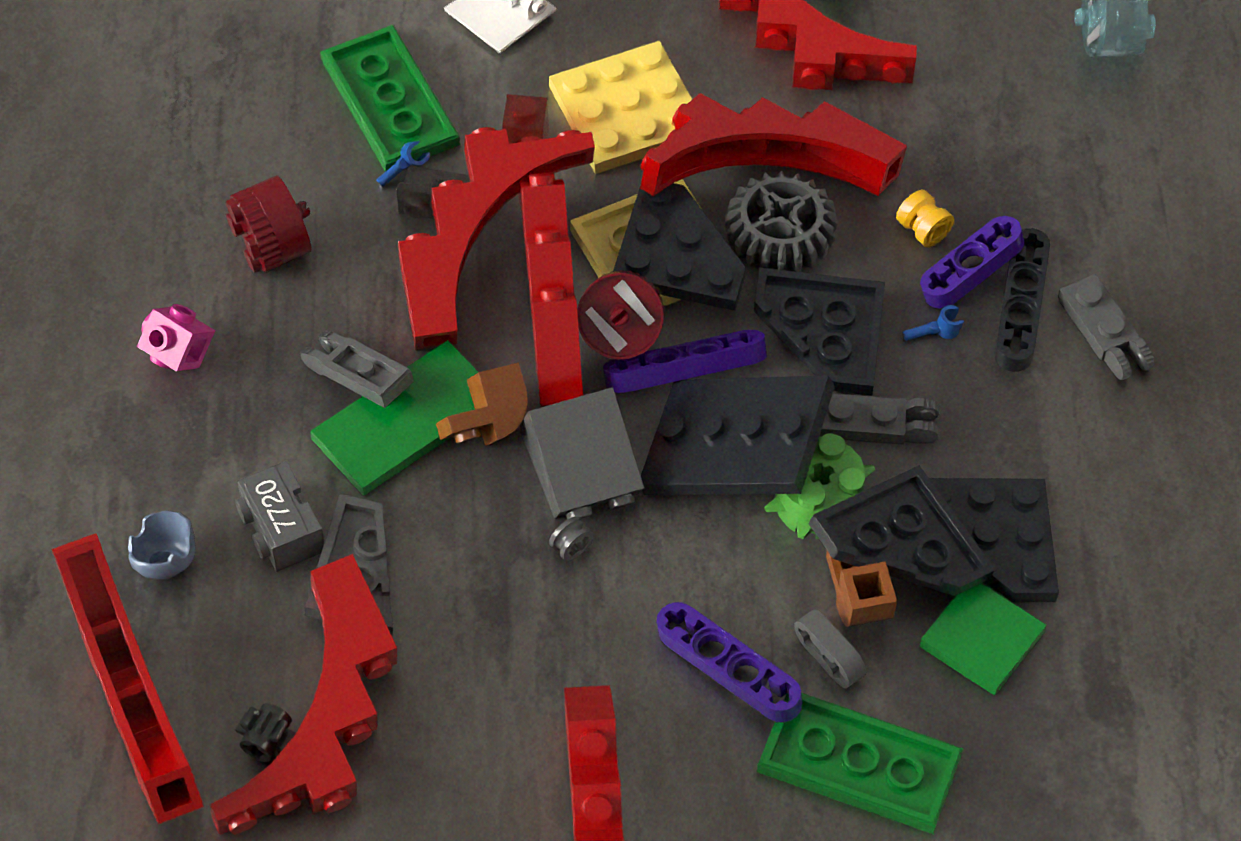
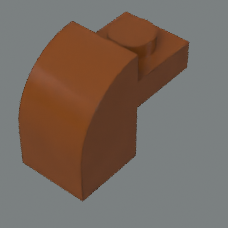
M519 362L478 372L467 379L475 409L447 416L436 423L440 440L455 437L456 444L483 436L485 446H488L511 434L522 422L528 402L527 390Z
M828 551L826 552L827 562L837 593L836 606L841 620L846 627L888 620L894 617L897 599L886 562L858 567L835 560Z

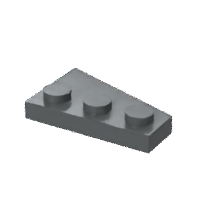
M339 494L317 568L353 554L382 617L393 636L383 504ZM310 589L305 605V616L322 620L312 589Z

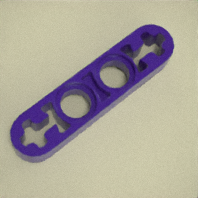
M742 330L646 351L629 359L609 360L603 365L606 389L613 387L615 393L630 392L759 363L767 357L765 335L758 330Z
M674 602L667 604L659 611L656 620L660 640L667 647L768 719L775 722H787L799 715L803 703L802 693L799 684L794 678L685 603ZM685 621L687 632L678 626L670 630L669 624L671 622L680 624ZM688 633L693 636L691 641H689ZM711 641L718 642L724 646L723 652L713 658L705 657L699 652L702 645ZM743 666H752L759 671L758 676L749 682H740L733 675L738 668ZM768 681H769V688H770V690H768L767 688H765V686L767 685V682H768ZM772 693L778 697H783L787 693L789 694L790 701L787 703L780 700L774 704Z

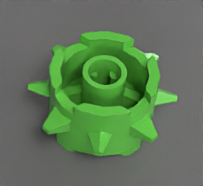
M832 433L825 434L818 438L802 493L775 494V498L764 509L766 512H778L779 518L786 526L794 532L795 528H797V537L805 539L810 533L815 534L809 525L813 514L865 491V478L875 471V467L873 465H863L861 457L851 446L845 444L841 436Z

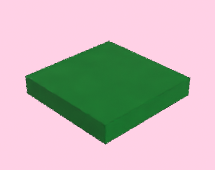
M980 583L955 596L921 638L919 647L995 696L1045 633L1047 625Z

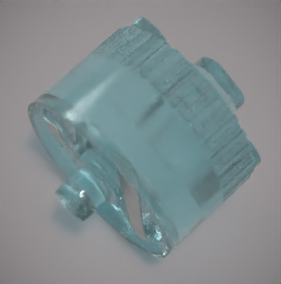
M1081 0V9H1076L1074 18L1076 26H1081L1083 43L1088 56H1138L1144 53L1146 39L1154 38L1156 26L1154 15L1148 14L1149 0Z

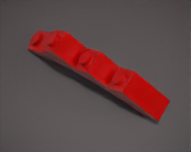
M720 0L719 9L758 12L755 48L795 51L792 86L794 88L832 90L834 78L913 84L917 45L885 41L853 31L829 19L805 0Z
M699 93L689 103H683L678 107L672 119V125L675 126L674 130L670 132L661 145L656 149L651 148L645 154L641 163L643 176L640 189L654 196L672 183L699 172L728 166L769 165L821 173L849 182L879 196L898 178L908 145L825 101L813 112L808 111L801 118L764 97L750 108H744L738 114Z
M483 127L474 130L471 134L465 135L464 152L470 182L463 183L461 180H448L441 183L439 187L432 188V208L437 235L430 236L428 233H416L408 236L404 241H398V256L415 351L438 347L447 340L452 345L457 344L456 299L458 284L468 254L485 225L508 201L521 193L520 182H529V175L538 173L555 174L562 170L593 163L595 145L592 132L581 133L578 130H568L561 132L557 137L546 139L528 136L517 140L513 144H509L506 129L496 130L493 127Z
M554 173L529 175V182H520L521 193H519V206L523 224L540 406L552 405L583 396L577 299L574 294L565 184L563 179L555 180Z
M94 533L53 548L52 552L76 616L91 664L102 685L115 725L125 743L138 783L158 824L204 807L190 765L171 727L143 659L97 534Z
M353 554L310 571L311 589L322 618L325 639L323 669L313 703L295 736L269 766L243 787L210 804L212 819L219 835L228 831L231 834L247 831L256 825V819L273 812L275 815L289 813L299 807L301 800L307 798L313 813L316 814L323 810L326 813L339 811L352 802L351 798L357 796V781L340 745L344 743L348 746L359 744L367 740L372 735V731L377 729V712L361 679L367 677L368 680H373L390 672L392 666L397 664V646Z
M610 685L564 688L574 841H624L621 782L617 761L616 718Z

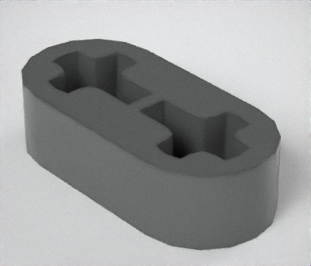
M812 610L794 623L796 635L802 645L841 687L848 688L866 675V666L859 653L820 611Z

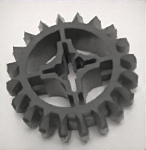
M782 170L776 178H771L765 172L763 177H761V182L750 177L746 187L738 186L735 198H731L728 203V215L725 216L727 239L729 245L735 246L734 251L737 257L746 256V262L749 267L759 263L761 268L771 267L777 268V270L791 268L793 271L799 272L803 264L813 269L817 258L825 259L828 248H831L835 242L838 218H836L834 201L828 200L826 188L816 189L814 179L805 183L801 182L799 172L793 178H786ZM758 213L760 215L759 222L752 225L750 220ZM810 221L813 226L805 233L802 230L803 225Z

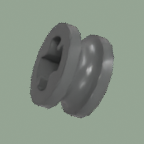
M572 517L556 528L551 535L549 545L555 550H560V556L565 561H571L588 549L593 541L594 533L589 528H583V522L578 517Z

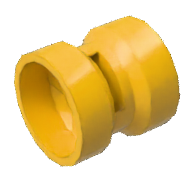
M923 189L914 192L904 200L896 214L897 221L906 229H913L916 239L924 247L928 248L935 246L947 236L955 220L945 208H938L935 205V199Z

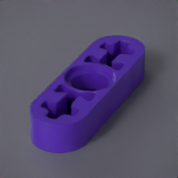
M1000 216L992 219L922 275L920 281L926 303L934 308H944L945 306L955 304L1017 255L1024 246V237L1019 221L1010 216ZM971 256H979L984 259L979 266L974 268L962 266V262Z

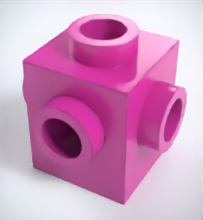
M173 304L172 307L152 309V312L145 318L141 330L143 333L137 347L151 355L150 360L160 367L175 371L196 369L201 366L215 330L196 319V313L190 308Z

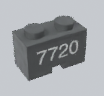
M287 461L238 480L241 498L235 500L236 508L245 525L252 523L256 533L252 534V538L261 559L269 557L277 572L322 553L324 546L322 528L308 501L305 503L301 502L298 493H301V487Z

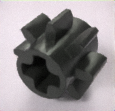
M269 703L262 704L259 711L250 706L235 729V732L243 735L240 742L241 749L251 757L264 762L270 761L273 754L278 756L296 734L288 729L292 723L291 716L280 707Z

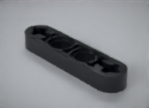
M1025 228L1022 230L1024 246L1017 255L1009 260L995 348V360L999 366L1011 372H1019L1030 366L1036 346L1050 240L1044 232L1035 228ZM1026 245L1034 246L1032 262L1024 261ZM1020 276H1028L1037 285L1030 289H1024L1016 285L1014 279ZM1021 309L1028 312L1031 319L1027 322L1019 323L1011 319L1009 313L1013 310ZM1013 336L1021 337L1019 354L1010 353Z

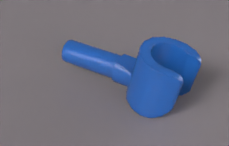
M420 141L404 144L401 149V158L377 179L382 187L409 166L423 165L429 160L430 152L421 155L417 161L411 157V149Z
M954 305L945 306L942 308L938 320L902 331L904 340L908 341L936 333L945 339L955 338L964 323L963 320L952 322L956 318L959 308Z

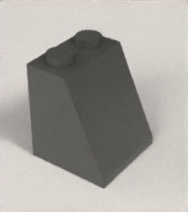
M613 387L528 411L519 425L554 519L566 516L567 519L572 517L584 519L593 515V507L607 503L610 510L622 508L635 503L634 495H638L644 489Z

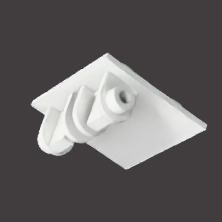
M454 0L445 7V11L501 53L555 12L556 7L547 0Z

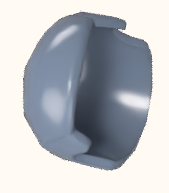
M167 510L145 516L142 520L140 533L136 537L133 535L129 536L128 557L132 568L146 578L169 580L190 566L196 553L195 535L191 521L180 512Z

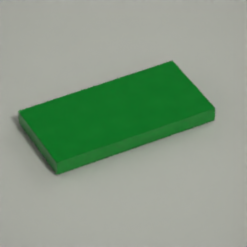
M394 25L320 51L322 63L385 172L401 158V149L408 142L420 141L411 149V157L415 161L426 152H430L431 157L460 145L458 132Z
M448 340L407 367L412 372L414 382L386 408L362 396L310 431L312 441L363 496L445 442L447 439L440 440L436 426L437 422L447 416L475 409L467 379L477 374L478 371Z
M786 693V696H785V698H784V701L787 702V703H788L790 700H789V694ZM802 693V710L797 717L791 721L774 723L757 765L758 773L934 834L964 748Z

